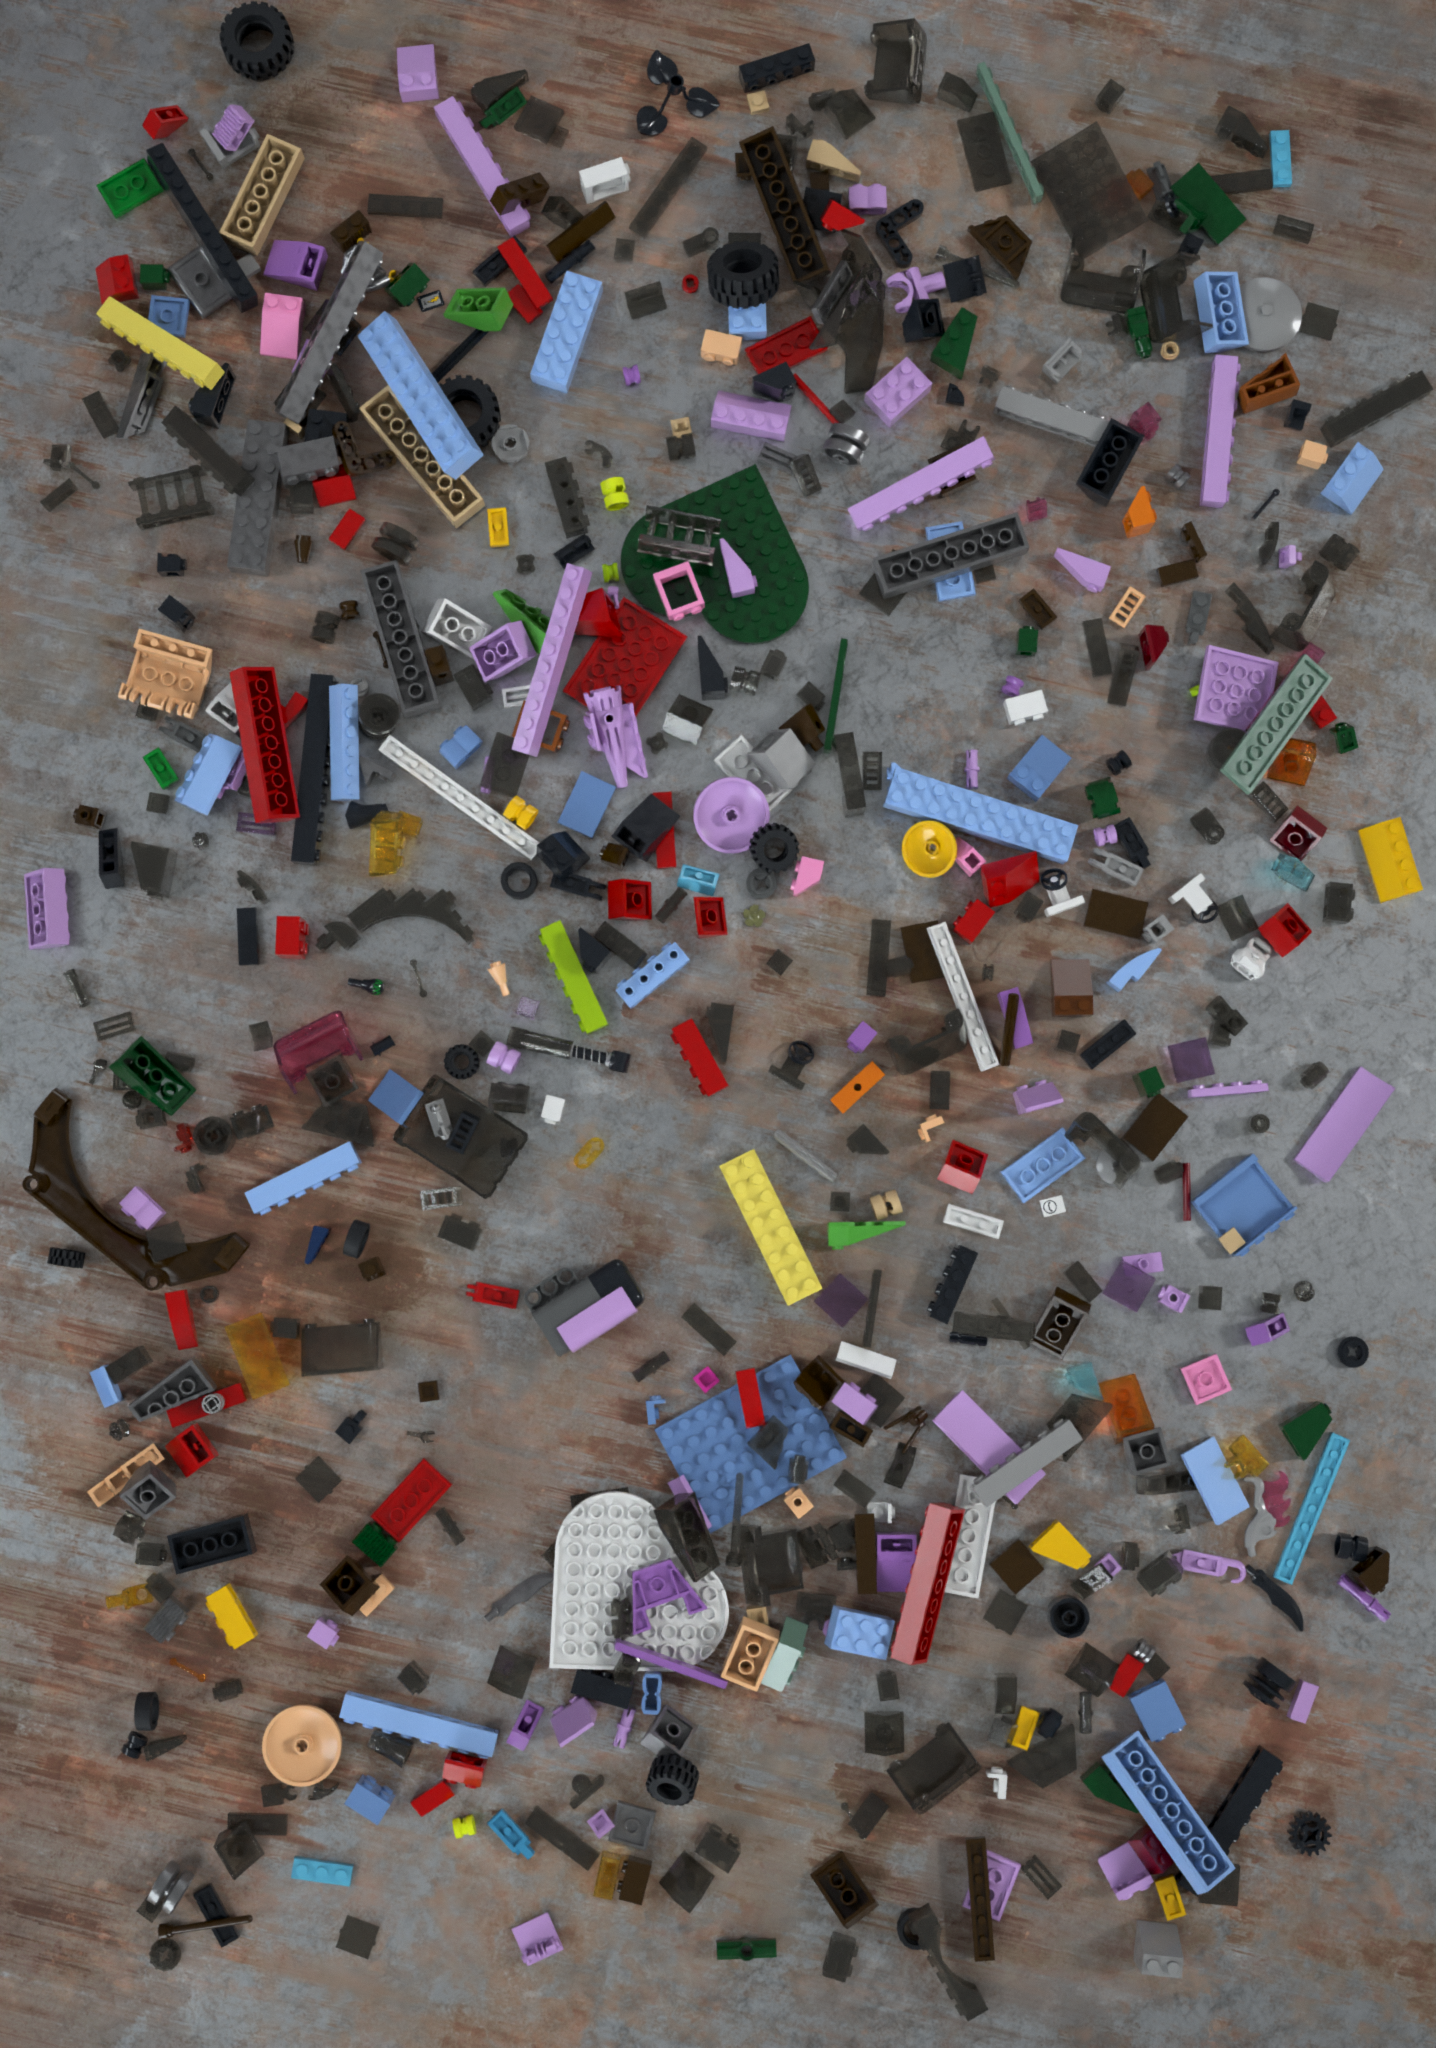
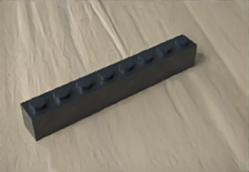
M1261 1745L1257 1747L1207 1826L1227 1856L1231 1844L1238 1840L1240 1830L1249 1823L1251 1819L1250 1814L1259 1807L1262 1795L1270 1790L1272 1786L1271 1781L1274 1776L1279 1775L1283 1768V1761ZM1179 1870L1175 1876L1176 1882L1198 1897L1199 1895H1197L1181 1870Z

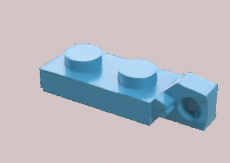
M503 1808L487 1822L490 1828L513 1853L515 1852L517 1855L522 1853L527 1860L534 1855L535 1851L529 1845L531 1843L529 1837Z

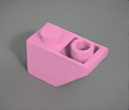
M957 837L955 839L957 843L955 862L971 877L981 868L980 865L986 863V860L971 845Z
M802 856L801 861L797 860L795 872H798L797 880H792L790 889L794 891L793 896L797 897L820 882L824 861Z

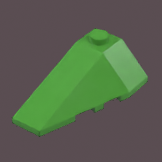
M507 589L494 591L493 596L510 621H522L536 653L540 654L550 618L541 613L542 609L528 606L525 599Z
M828 1222L827 1244L832 1246V1250L844 1249L843 1246H848L904 1226L906 1222Z

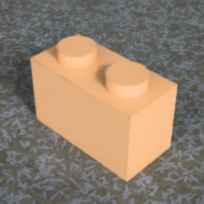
M706 329L701 347V357L710 362L716 360L728 366L737 365L742 346V337Z

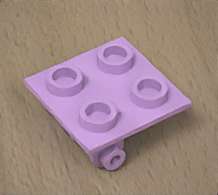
M548 1912L512 1928V1932L522 1952V1960L527 1966L564 1950Z

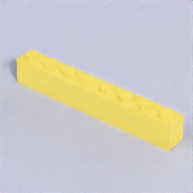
M110 296L96 313L104 327L107 329L113 328V331L122 338L123 336L127 337L126 339L134 346L140 345V348L147 354L153 353V356L162 363L163 361L167 362L166 364L174 371L180 370V373L187 379L193 378L194 382L201 388L205 386L212 390L225 373L217 362Z

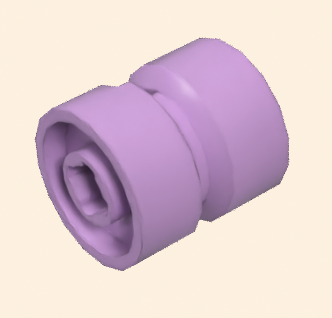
M497 1041L486 1063L494 1067L500 1066L502 1071L511 1075L522 1053L513 1048L508 1050L507 1045Z

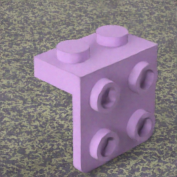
M1128 1842L1098 1858V1863L1119 1901L1131 1898L1133 1893L1138 1890L1144 1891L1151 1886L1150 1884L1154 1882Z

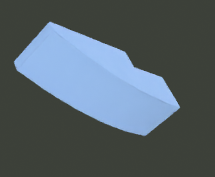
M1157 948L1137 956L1116 971L1106 983L1119 992L1130 978L1135 982L1138 981L1162 950Z

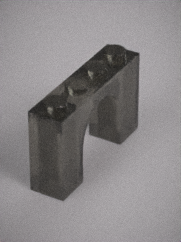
M849 732L834 735L832 748L835 763L838 762L840 769L844 816L848 818L864 815L866 802L854 734Z

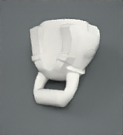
M1253 937L1244 948L1237 949L1232 954L1231 965L1246 978L1256 980L1264 975L1265 963L1272 953L1271 946L1260 937ZM1253 943H1255L1257 946H1259L1267 953L1263 954L1260 950L1253 946Z

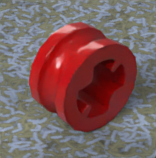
M692 274L686 275L682 281L683 290L689 294L698 290V278ZM687 281H694V287L692 285L691 288L687 287Z

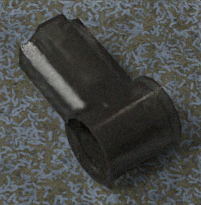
M708 227L703 233L682 241L688 258L706 250H715L720 243L718 231L713 227ZM709 236L715 237V240L711 242L706 239Z

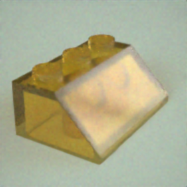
M381 810L371 820L369 876L396 874L403 868L405 858L402 856V849L405 848L403 831L406 828L404 813Z

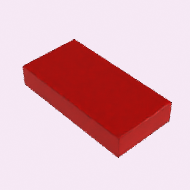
M519 284L508 292L513 308L528 325L543 314L542 309H536L525 290Z
M349 508L329 537V541L345 551L366 519Z
M1126 1653L1106 1687L1124 1698L1144 1664Z

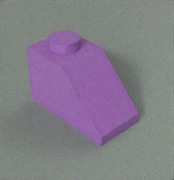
M1284 1313L1255 1322L1245 1328L1252 1346L1271 1342L1290 1331Z
M526 1700L506 1743L524 1751L544 1708Z

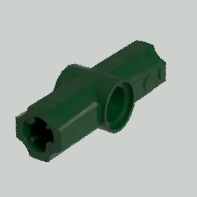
M744 1937L740 1940L716 1941L717 1960L742 1959L743 1961H750L753 1958L777 1957L776 1938L751 1939ZM745 1945L752 1948L748 1953L743 1952L741 1949Z

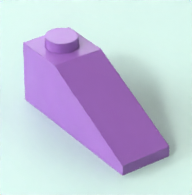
M1015 987L998 993L997 998L1005 1018L1008 995L1010 993L1019 995L1013 1039L1014 1048L1017 1049L1033 1044V1039L1019 989Z

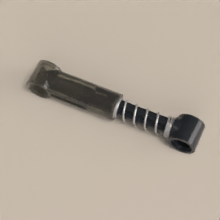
M510 1026L506 1045L510 1047L535 1051L570 1060V1058L576 1057L577 1060L580 1058L584 1061L589 1060L592 1063L597 1062L599 1065L604 1064L609 1067V1070L621 1073L628 1072L631 1054L613 1050V1052L606 1051L605 1053L601 1052L600 1049L596 1051L593 1048L588 1049L585 1046L579 1047L577 1044L574 1045V1041L539 1034Z

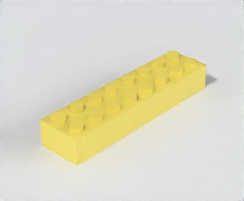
M752 1149L720 1165L719 1168L787 1306L823 1289L755 1150Z

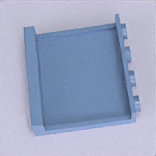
M1254 1153L1246 1156L1191 1200V1204L1218 1237L1222 1236L1232 1227L1237 1230L1246 1243L1232 1253L1233 1256L1240 1255L1242 1257L1250 1251L1249 1247L1254 1243L1257 1245L1265 1239L1264 1235L1269 1231L1272 1233L1280 1227L1279 1223L1284 1219L1285 1221L1291 1219L1295 1215L1294 1211L1298 1209L1289 1202L1257 1162L1259 1159Z

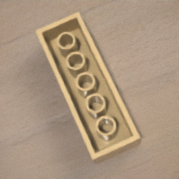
M266 135L219 232L225 243L258 256L305 159L301 148L272 135Z

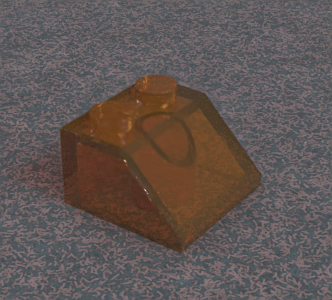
M1290 738L1269 767L1267 778L1305 786L1317 756L1316 743Z

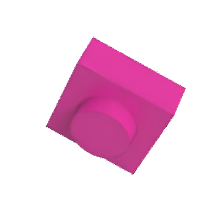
M706 1366L693 1377L704 1393L720 1381L709 1366Z

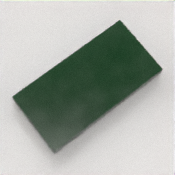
M1199 162L1169 188L1172 189L1177 199H1185L1198 211H1204L1208 215L1201 228L1217 246L1247 220Z

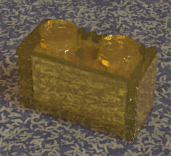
M609 1851L602 1852L593 1896L607 1900L613 1899L622 1858L620 1854Z

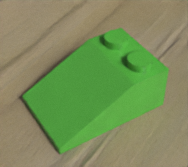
M506 288L457 289L444 313V317L484 332L501 331L513 307V303Z

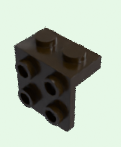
M817 1355L801 1371L793 1383L797 1391L809 1399L812 1406L822 1410L845 1381Z

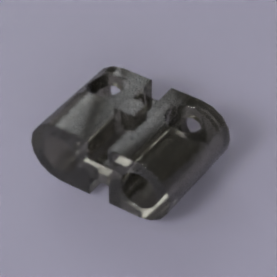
M1333 534L1319 551V554L1329 562L1332 561L1334 566L1342 571H1346L1360 553L1351 543L1347 544L1345 539L1337 534Z

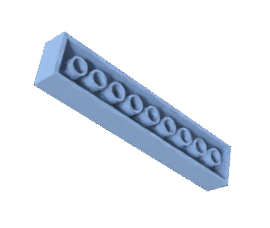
M384 311L357 336L444 473L456 480L484 454L397 319Z
M896 767L883 803L885 808L922 820L937 821L947 828L1022 852L1036 851L1038 857L1060 864H1065L1068 861L1078 828L1076 824Z

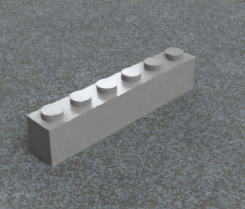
M1011 386L1001 387L993 411L994 414L1094 447L1098 444L1109 423L1102 416H1092L1084 410H1073L1066 404L1058 405L1052 403L1050 399H1040L1034 397L1032 393L1016 391Z
M1060 1419L1053 1424L1054 1428L1050 1431L1044 1430L1037 1435L1038 1439L1033 1443L1028 1441L1022 1445L1020 1452L1017 1454L1013 1452L1005 1458L1006 1462L1001 1465L997 1463L989 1469V1474L986 1476L982 1474L975 1478L971 1488L982 1504L988 1507L1082 1441V1437L1070 1420Z

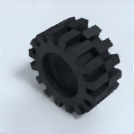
M460 1044L448 1049L449 1051L446 1052L444 1067L448 1074L456 1079L464 1080L472 1077L477 1072L480 1060L473 1048ZM463 1054L468 1057L469 1064L465 1069L456 1068L454 1060L458 1055Z
M50 1247L47 1263L82 1269L85 1253Z

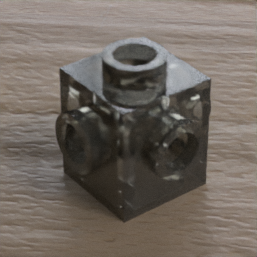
M126 1510L117 1522L113 1535L120 1538L122 1542L134 1546L137 1540L141 1541L145 1536L147 1521Z

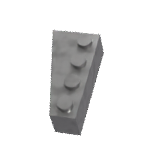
M193 1356L131 1402L128 1408L136 1419L141 1422L206 1393H210L216 1390L218 1386L196 1357Z

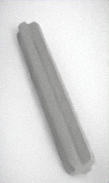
M780 1129L776 1130L773 1134L774 1139L828 1181L833 1182L836 1179L837 1173Z

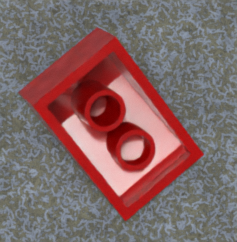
M1036 851L980 865L983 892L990 908L1010 903L1040 882Z

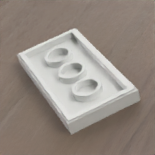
M741 735L718 755L714 762L728 777H740L756 785L764 794L770 812L793 790L781 789L747 756V753L753 746Z

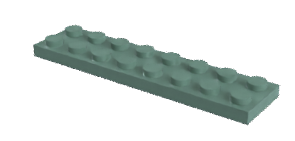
M1303 654L1219 770L1247 795L1251 794L1333 678L1307 654Z

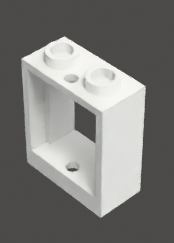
M622 157L579 171L581 189L587 204L629 190V182H631L629 176L630 169L628 164L623 162Z

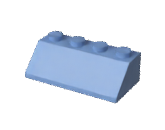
M1202 273L1193 282L1205 353H1221L1248 345L1249 341L1238 273Z
M209 733L202 741L201 750L194 756L193 765L186 772L182 786L177 789L174 801L195 812L208 816L242 747Z

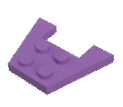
M670 1558L632 1571L633 1635L652 1629L646 1613L647 1609L683 1597L689 1615L708 1609Z

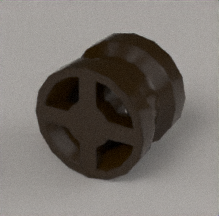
M348 600L339 604V608L342 610V620L349 621L360 618V613L357 611L358 602L356 600Z

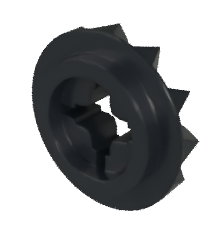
M1350 1336L1343 1339L1339 1346H1337V1355L1340 1362L1347 1367H1360L1368 1359L1369 1349L1361 1338ZM1348 1347L1357 1348L1355 1351L1357 1357L1353 1355L1348 1356L1350 1352Z

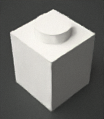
M546 1095L541 1118L545 1119V1123L553 1125L556 1122L561 1123L566 1100Z

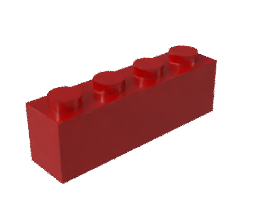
M691 1018L672 1028L673 1034L670 1036L675 1045L679 1043L682 1048L680 1054L684 1062L689 1061L691 1075L693 1078L697 1077L701 1083L698 1087L702 1095L707 1094L709 1098L727 1088L729 1085L693 1019Z

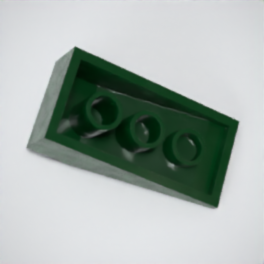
M142 1036L136 1039L109 1066L123 1082L170 1116L196 1091Z

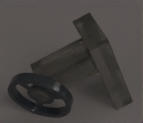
M804 1041L792 1042L788 1048V1057L782 1068L779 1069L771 1065L768 1073L802 1091L806 1083L797 1078L804 1066L813 1060V1048ZM796 1044L805 1046L809 1049L810 1052H806L804 1049L799 1048Z

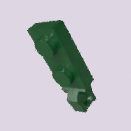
M515 86L488 107L484 112L486 116L478 123L485 129L491 124L493 127L500 125L523 107L527 100L519 88Z

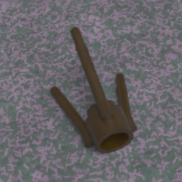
M917 1406L915 1409L910 1410L905 1415L884 1426L883 1429L887 1430L900 1422L902 1425L909 1422L913 1426H918L902 1450V1453H906L920 1430L926 1425L924 1421L928 1418V1414L924 1408Z

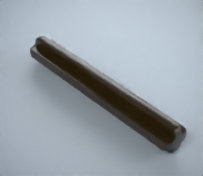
M1016 993L1008 995L999 1060L1001 1066L1010 1065L1019 995Z

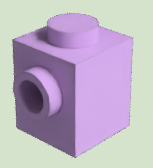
M320 1617L307 1637L327 1649L330 1645L334 1646L340 1636L337 1634L340 1629L337 1628L338 1625L330 1619L325 1620Z

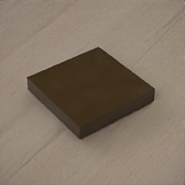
M1019 1538L989 1563L1015 1595L1045 1570Z

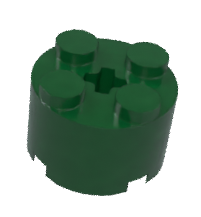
M1110 776L1087 783V786H1085L1086 798L1088 801H1092L1090 810L1093 819L1097 818L1099 820L1121 813L1120 807H1117L1119 801L1113 782H1110Z

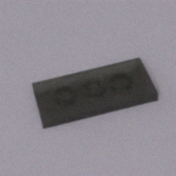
M994 112L957 120L975 192L1011 184L1012 180Z

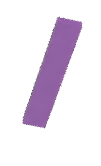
M616 1637L614 1649L722 1689L727 1686L728 1681L721 1678L719 1674Z

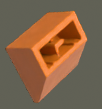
M1145 486L1140 487L1122 520L1127 538L1149 533L1156 522L1155 520H1157L1155 509H1152L1150 505L1151 495L1149 491H1146Z

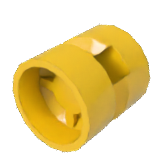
M516 795L507 805L503 816L510 821L516 820V825L527 830L537 817L539 810L531 804L525 805V800Z

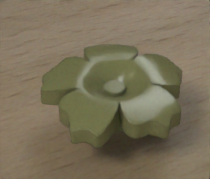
M755 904L749 908L750 910L744 909L743 915L746 919L744 922L746 926L752 927L755 925L757 928L760 927L763 923L762 919L766 917V912L762 909L758 911L759 907Z

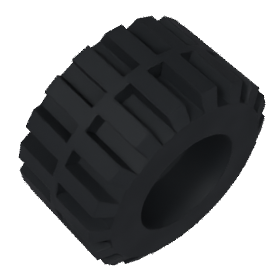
M767 823L764 827L760 826L757 832L754 831L752 834L753 839H750L751 846H749V851L751 852L752 859L761 869L769 873H780L781 870L784 872L787 870V867L794 865L793 861H797V853H799L800 849L798 848L799 842L795 834L783 824ZM771 838H781L785 844L783 853L776 858L767 857L764 854L766 842Z
M669 1754L660 1755L651 1764L646 1781L647 1791L657 1801L663 1802L666 1805L683 1806L693 1800L699 1780V1771L695 1765H692L691 1761L686 1760L684 1757Z

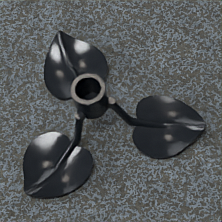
M655 50L648 62L647 75L649 80L655 85L665 83L668 92L659 111L653 106H644L639 110L636 118L637 128L641 134L646 136H655L665 130L668 120L661 113L670 95L676 96L682 92L684 98L688 100L686 104L688 112L699 118L708 116L720 106L718 100L710 92L700 87L691 88L687 96L686 87L683 86L684 79L681 75L677 74L676 64L658 50Z

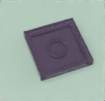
M1206 1037L1167 1046L1177 1083L1215 1074Z
M1121 1260L1102 1294L1137 1312L1156 1278Z
M839 1273L814 1302L843 1328L869 1299Z

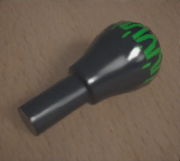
M348 979L349 986L362 988V990L375 996L382 994L385 989V985L380 979Z

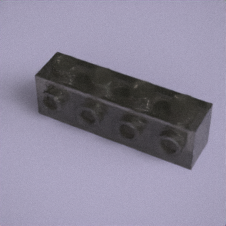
M566 457L545 462V468L566 539L588 533L587 526H590L588 516L583 515L582 509L585 506L582 497L578 498L577 491L580 489L577 479L573 480L572 473H575L572 462H568Z

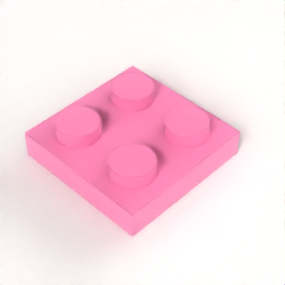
M1217 1354L1210 1355L1180 1368L1195 1405L1232 1390Z

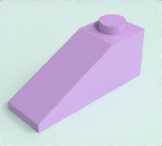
M724 538L720 539V549L732 598L754 594L755 587H758L756 576H752L751 570Z
M1057 547L1054 557L1077 581L1091 592H1101L1111 566Z

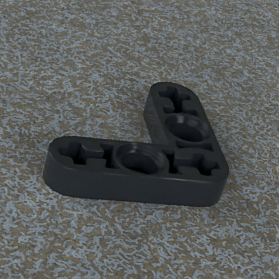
M918 199L907 202L876 223V235L896 265L904 269L911 265L913 255L898 231L922 216L924 205ZM912 206H914L915 208L919 207L918 212H916L915 210L910 212L912 210ZM896 215H903L905 220L898 223L894 217ZM881 225H883V227L887 226V233L884 229L880 230ZM895 239L899 242V246L893 248L889 245V241ZM901 254L903 257H908L907 262L904 260L900 261Z

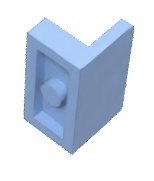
M109 1364L89 1372L104 1408L124 1400Z

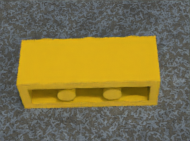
M230 1583L206 1597V1606L210 1612H214L216 1624L220 1629L224 1630L226 1634L225 1640L230 1647L233 1646L236 1649L258 1635Z

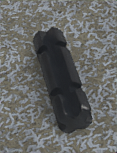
M950 1332L949 1341L954 1343L960 1342L962 1344L986 1346L988 1340L985 1335L977 1336L976 1334H959L958 1332Z

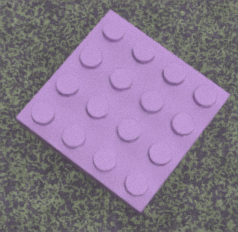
M1212 645L1206 646L1194 720L1247 732L1273 696L1279 662Z

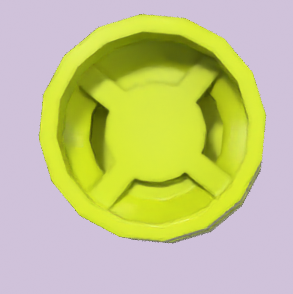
M612 477L600 483L602 494L606 496L604 503L607 511L621 510L630 505L628 495L624 492L626 490L624 478Z

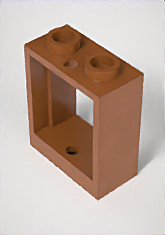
M525 700L523 701V704H522L520 713H519V715H518V718H517V721H516V724H515V727H514V730H513V733H512V737H515V735H516V732H517V729H518V725H519V722H520V719H521V715H522V712H523V709H524V705H525V702H526ZM551 710L550 715L560 718V722L552 745L541 742L540 747L557 752L558 749L561 750L564 742L562 735L564 731L567 732L570 721L568 720L569 716Z

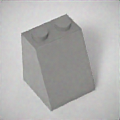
M791 728L770 731L747 753V756L781 789L795 788L799 784L798 781L802 777L809 775L812 772L811 769L816 765Z
M1137 1919L1133 1960L1141 1974L1182 1979L1184 1958L1177 1924Z

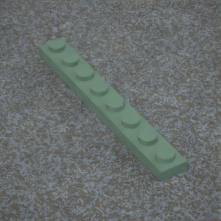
M984 61L977 65L976 75L1034 204L1041 202L1044 194L1043 185L1037 181L1036 170L1029 163V154L1027 150L1023 149L1021 136L1014 129V120L1007 113L1006 102L1001 100L999 86L994 84L990 67L987 68Z

